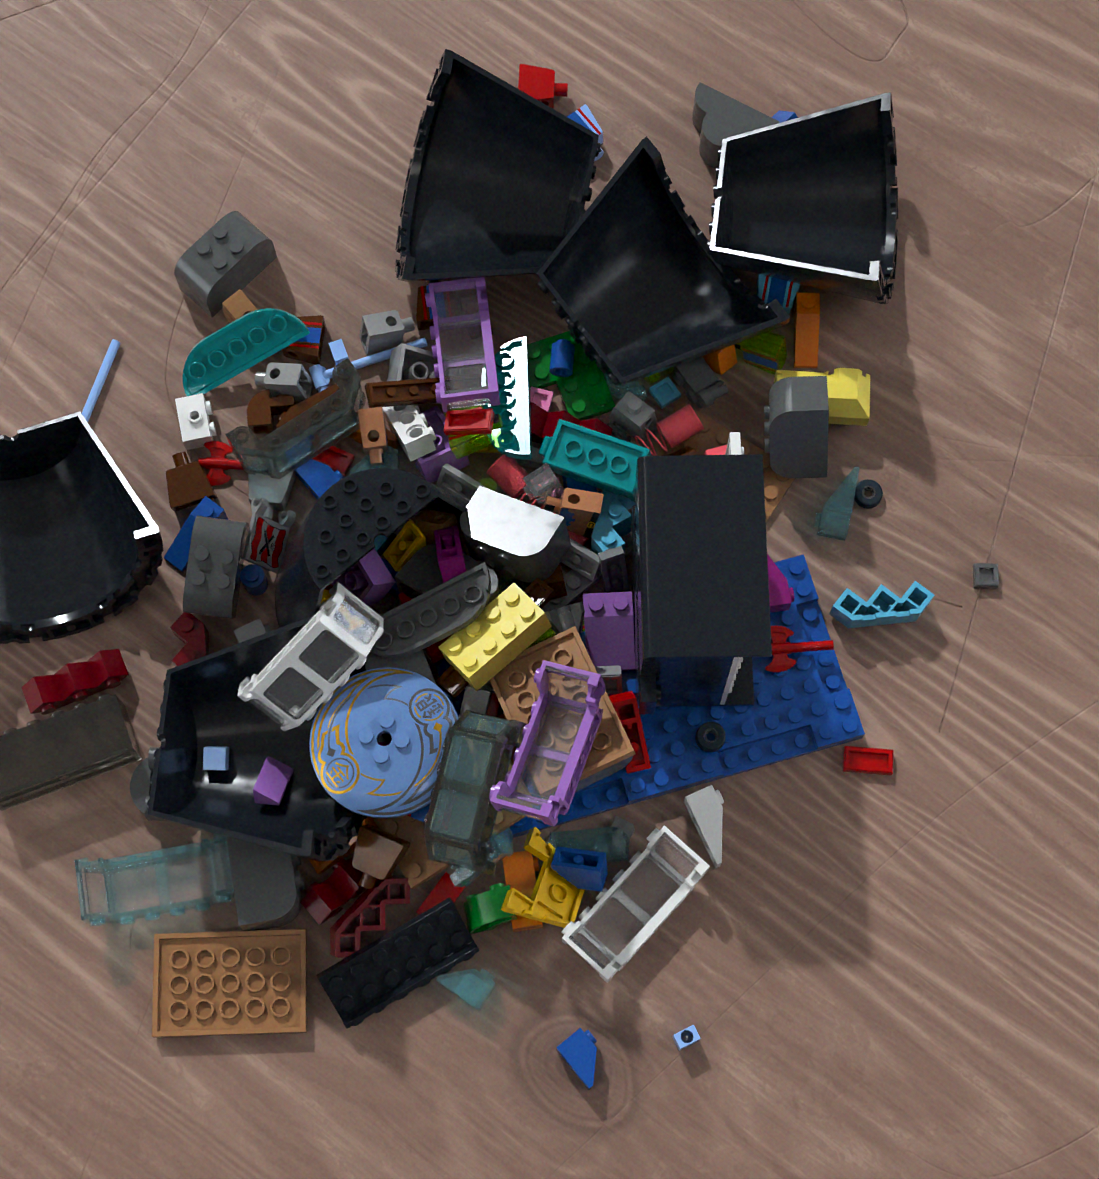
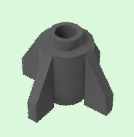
M582 602L545 612L552 626L551 629L556 635L574 626L578 633H582L585 614Z

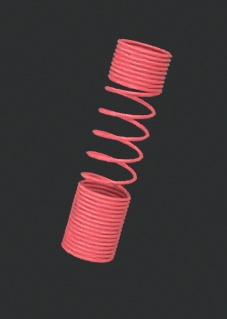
M690 404L656 423L663 445L649 429H646V435L653 452L650 450L651 455L657 456L648 432L660 447L667 452V446L662 434L669 446L673 448L704 430L702 423ZM635 435L637 445H639V439L649 449L645 442L638 435Z
M505 454L499 457L486 472L508 496L517 498L525 492L520 501L523 500L536 483V481L533 482L532 476L514 458L508 457ZM542 490L526 503L529 504L533 501L531 505H534L545 490ZM568 531L569 538L582 546L589 540V538Z

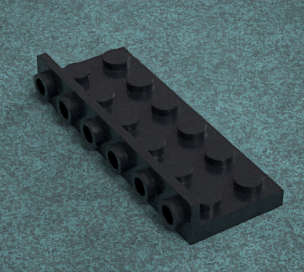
M449 897L316 976L342 1019L344 1026L348 1029L351 1026L361 1024L365 1018L373 1013L383 1011L390 1003L405 998L414 989L427 985L436 976L449 972L458 963L471 959L475 953L479 952V948Z

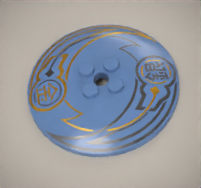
M400 668L370 669L351 676L342 687L338 686L333 691L331 699L326 704L322 703L320 705L310 732V757L316 776L323 788L335 801L346 809L372 818L401 817L414 813L432 803L441 795L453 779L462 753L461 725L455 708L447 695L426 677ZM387 733L391 735L392 740L389 745L381 746L378 744V737L381 734Z

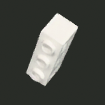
M417 404L382 407L388 425L397 437L410 462L436 450L433 442L437 439L431 426L427 428V420L423 413L419 414L420 410Z

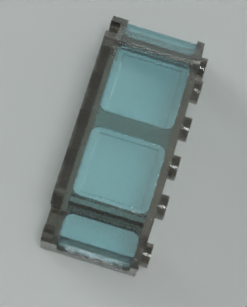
M348 358L337 364L332 372L333 379L340 390L267 436L258 440L254 432L246 426H239L226 434L234 456L247 474L255 475L258 473L270 475L271 478L281 479L359 429L358 410L363 409L366 396L361 388V376Z
M466 710L450 728L443 743L444 751L441 762L437 767V779L435 787L431 791L429 811L424 818L425 827L423 832L429 860L494 876L497 863L488 861L490 853H494V849L489 848L498 811L491 804L489 794L493 785H497L499 781H505L513 748L520 747V743H517L518 737L522 736L526 723Z

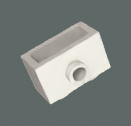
M203 393L175 399L182 441L186 450L205 447L204 443L213 441V436H217L214 422H210L209 415L213 414L210 401L205 400Z

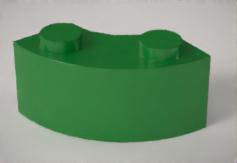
M504 883L489 886V891L466 897L467 901L463 905L470 934L493 930L500 924L517 919V915L501 910L507 891L510 890V885L504 886Z

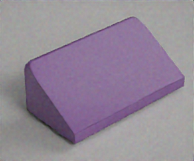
M267 757L253 788L255 803L279 806L293 774V768L272 757Z

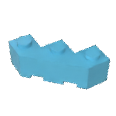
M603 490L602 494L604 496L601 513L594 526L591 551L598 555V553L604 552L607 549L622 546L625 553V542L621 537L631 532V514L628 510L636 505V502Z
M914 581L902 598H899L881 584L866 602L846 588L832 606L829 614L848 629L914 622L930 604L934 594L917 581Z

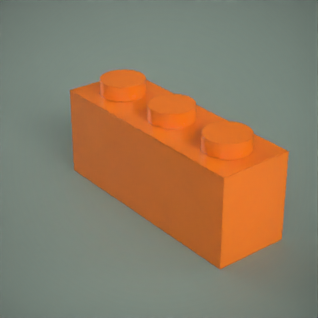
M527 850L502 854L506 886L510 885V889L515 888L531 899L536 884L535 872L539 871L538 858L536 856L532 857V854ZM518 915L516 920L511 921L513 932L543 928L542 922Z

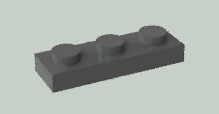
M622 546L598 553L604 593L630 592L625 553Z

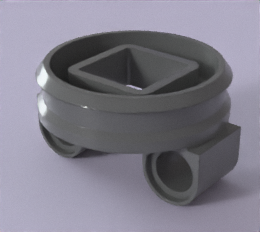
M150 747L148 758L144 759L133 772L130 781V794L134 804L145 814L148 821H166L148 815L147 802L150 799L151 792L150 779L154 769V752L156 748H160Z

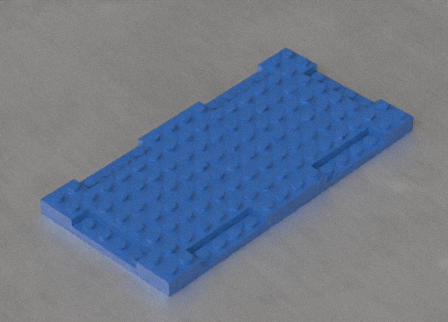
M804 554L774 562L786 577L789 588H793L794 602H791L789 610L770 613L771 626H784L792 630L794 634L786 639V642L790 643L831 640L818 604L819 598ZM825 650L787 654L790 659L796 660V664L783 672H769L765 670V667L771 663L773 655L772 657H752L754 705L656 707L654 714H640L651 768L627 774L624 767L618 772L576 791L568 812L565 815L558 814V823L555 826L862 739L865 733L850 689H847L835 651ZM445 658L435 663L438 677L451 666ZM635 670L621 671L622 693L632 691L636 696ZM442 689L453 704L459 718L465 689L455 699ZM500 706L499 714H502V707ZM471 714L468 722L475 723L477 714ZM716 722L725 731L726 739L724 745L716 752L703 751L696 743V732L703 723ZM712 731L704 734V739L709 743H713L718 739L717 735ZM525 770L522 780L533 799L545 802L541 800L527 770ZM527 815L485 844L487 846L526 835L533 827L538 828L540 831L554 826L544 824L542 819Z

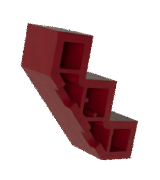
M530 402L532 442L542 444L545 436L552 437L559 419L611 436L613 429L598 419L580 421L565 410L547 412L535 403Z
M183 612L170 627L174 635L186 644L171 660L175 667L209 655V632L206 626L191 613Z
M119 649L100 650L87 662L67 663L54 675L35 676L21 688L30 713L47 715L58 708L73 702L83 701L88 696L103 690L115 688L129 674Z
M353 857L347 861L342 859L337 862L332 868L334 872L327 880L320 884L314 882L305 890L307 895L300 903L319 925L336 916L343 910V905L352 898L356 899L367 889L359 885L363 872L352 866Z
M393 875L386 880L377 878L373 889H367L330 928V954L335 958L348 957L360 950V931L385 930V905L410 904L409 878H405L404 875Z

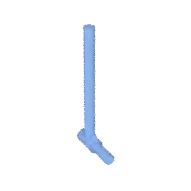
M425 337L406 343L417 348L428 346ZM394 348L328 370L320 364L309 367L316 391L321 392L326 389L330 378L390 359L391 351Z
M112 339L83 408L82 415L87 422L90 419L121 344L117 340Z

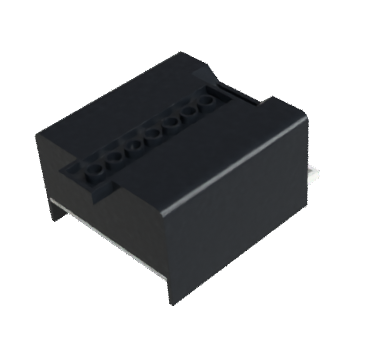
M730 432L725 455L643 456L637 459L636 505L632 506L631 531L635 680L639 714H654L656 707L754 705L752 657H772L763 454L744 455V447H741L740 432Z

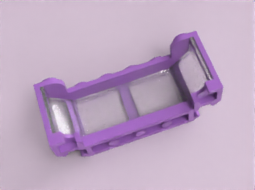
M485 277L429 283V293H425L427 307L432 308L434 326H430L431 340H436V345H432L433 359H438V363L434 364L435 378H440V383H436L435 389L437 403H442L443 412H447L448 409L491 404V406L500 405Z
M543 660L541 667L536 670L534 675V683H537L540 695L538 700L532 705L529 724H526L523 728V740L520 747H517L514 752V764L511 771L507 772L505 781H499L497 785L492 786L489 799L497 811H509L541 820L547 825L555 826L558 823V814L565 815L570 808L602 720L603 709L599 708L601 696L605 694L606 684L601 674Z

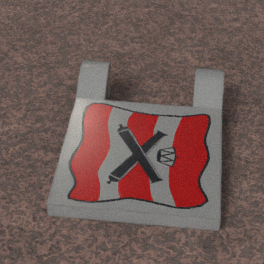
M254 498L251 501L252 517L242 559L278 574L289 530L296 519V513L291 510L287 512L280 511L278 515L279 523L263 517L269 506V501L265 498H260V500Z

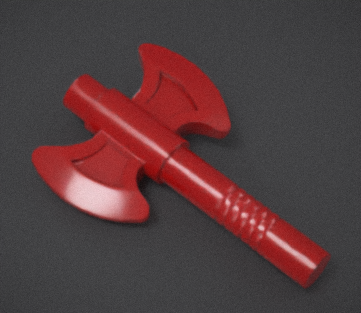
M219 441L204 443V446L210 451L211 457L198 458V462L202 467L210 469L207 477L212 486L223 485L231 480V477L226 475L224 470H248L249 464L270 466L269 462L229 460L225 457L233 453L234 450L229 445Z
M771 626L773 659L765 667V670L769 672H783L792 668L796 664V660L790 659L787 654L834 650L833 640L790 643L786 642V639L794 634L792 630L784 626Z

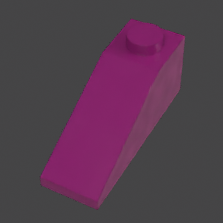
M457 525L434 530L438 563L443 583L467 571Z
M767 554L770 613L789 610L791 602H794L793 588H789L786 577Z

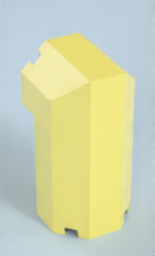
M836 368L834 369V374L828 375L829 371L776 370L774 383L787 377L827 376L828 424L867 426L870 417L869 374L866 373L864 377L860 369Z

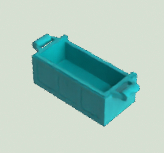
M559 419L553 436H545L538 453L544 457L542 463L547 472H554L604 491L621 495L633 502H636L637 459L643 456H651L650 449Z

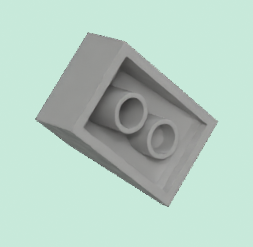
M401 343L391 351L387 381L435 378L434 364L438 363V359H433L431 351ZM442 355L443 360L445 362L459 360L456 358ZM464 369L448 370L445 372V377L464 376Z

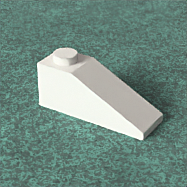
M710 785L685 796L684 804L716 869L722 863L723 807L721 804L724 803L720 791L714 790L713 786Z

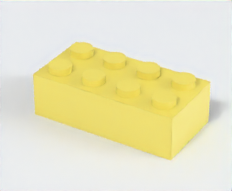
M513 583L490 602L474 622L454 633L438 648L446 661L477 692L552 626L545 612Z

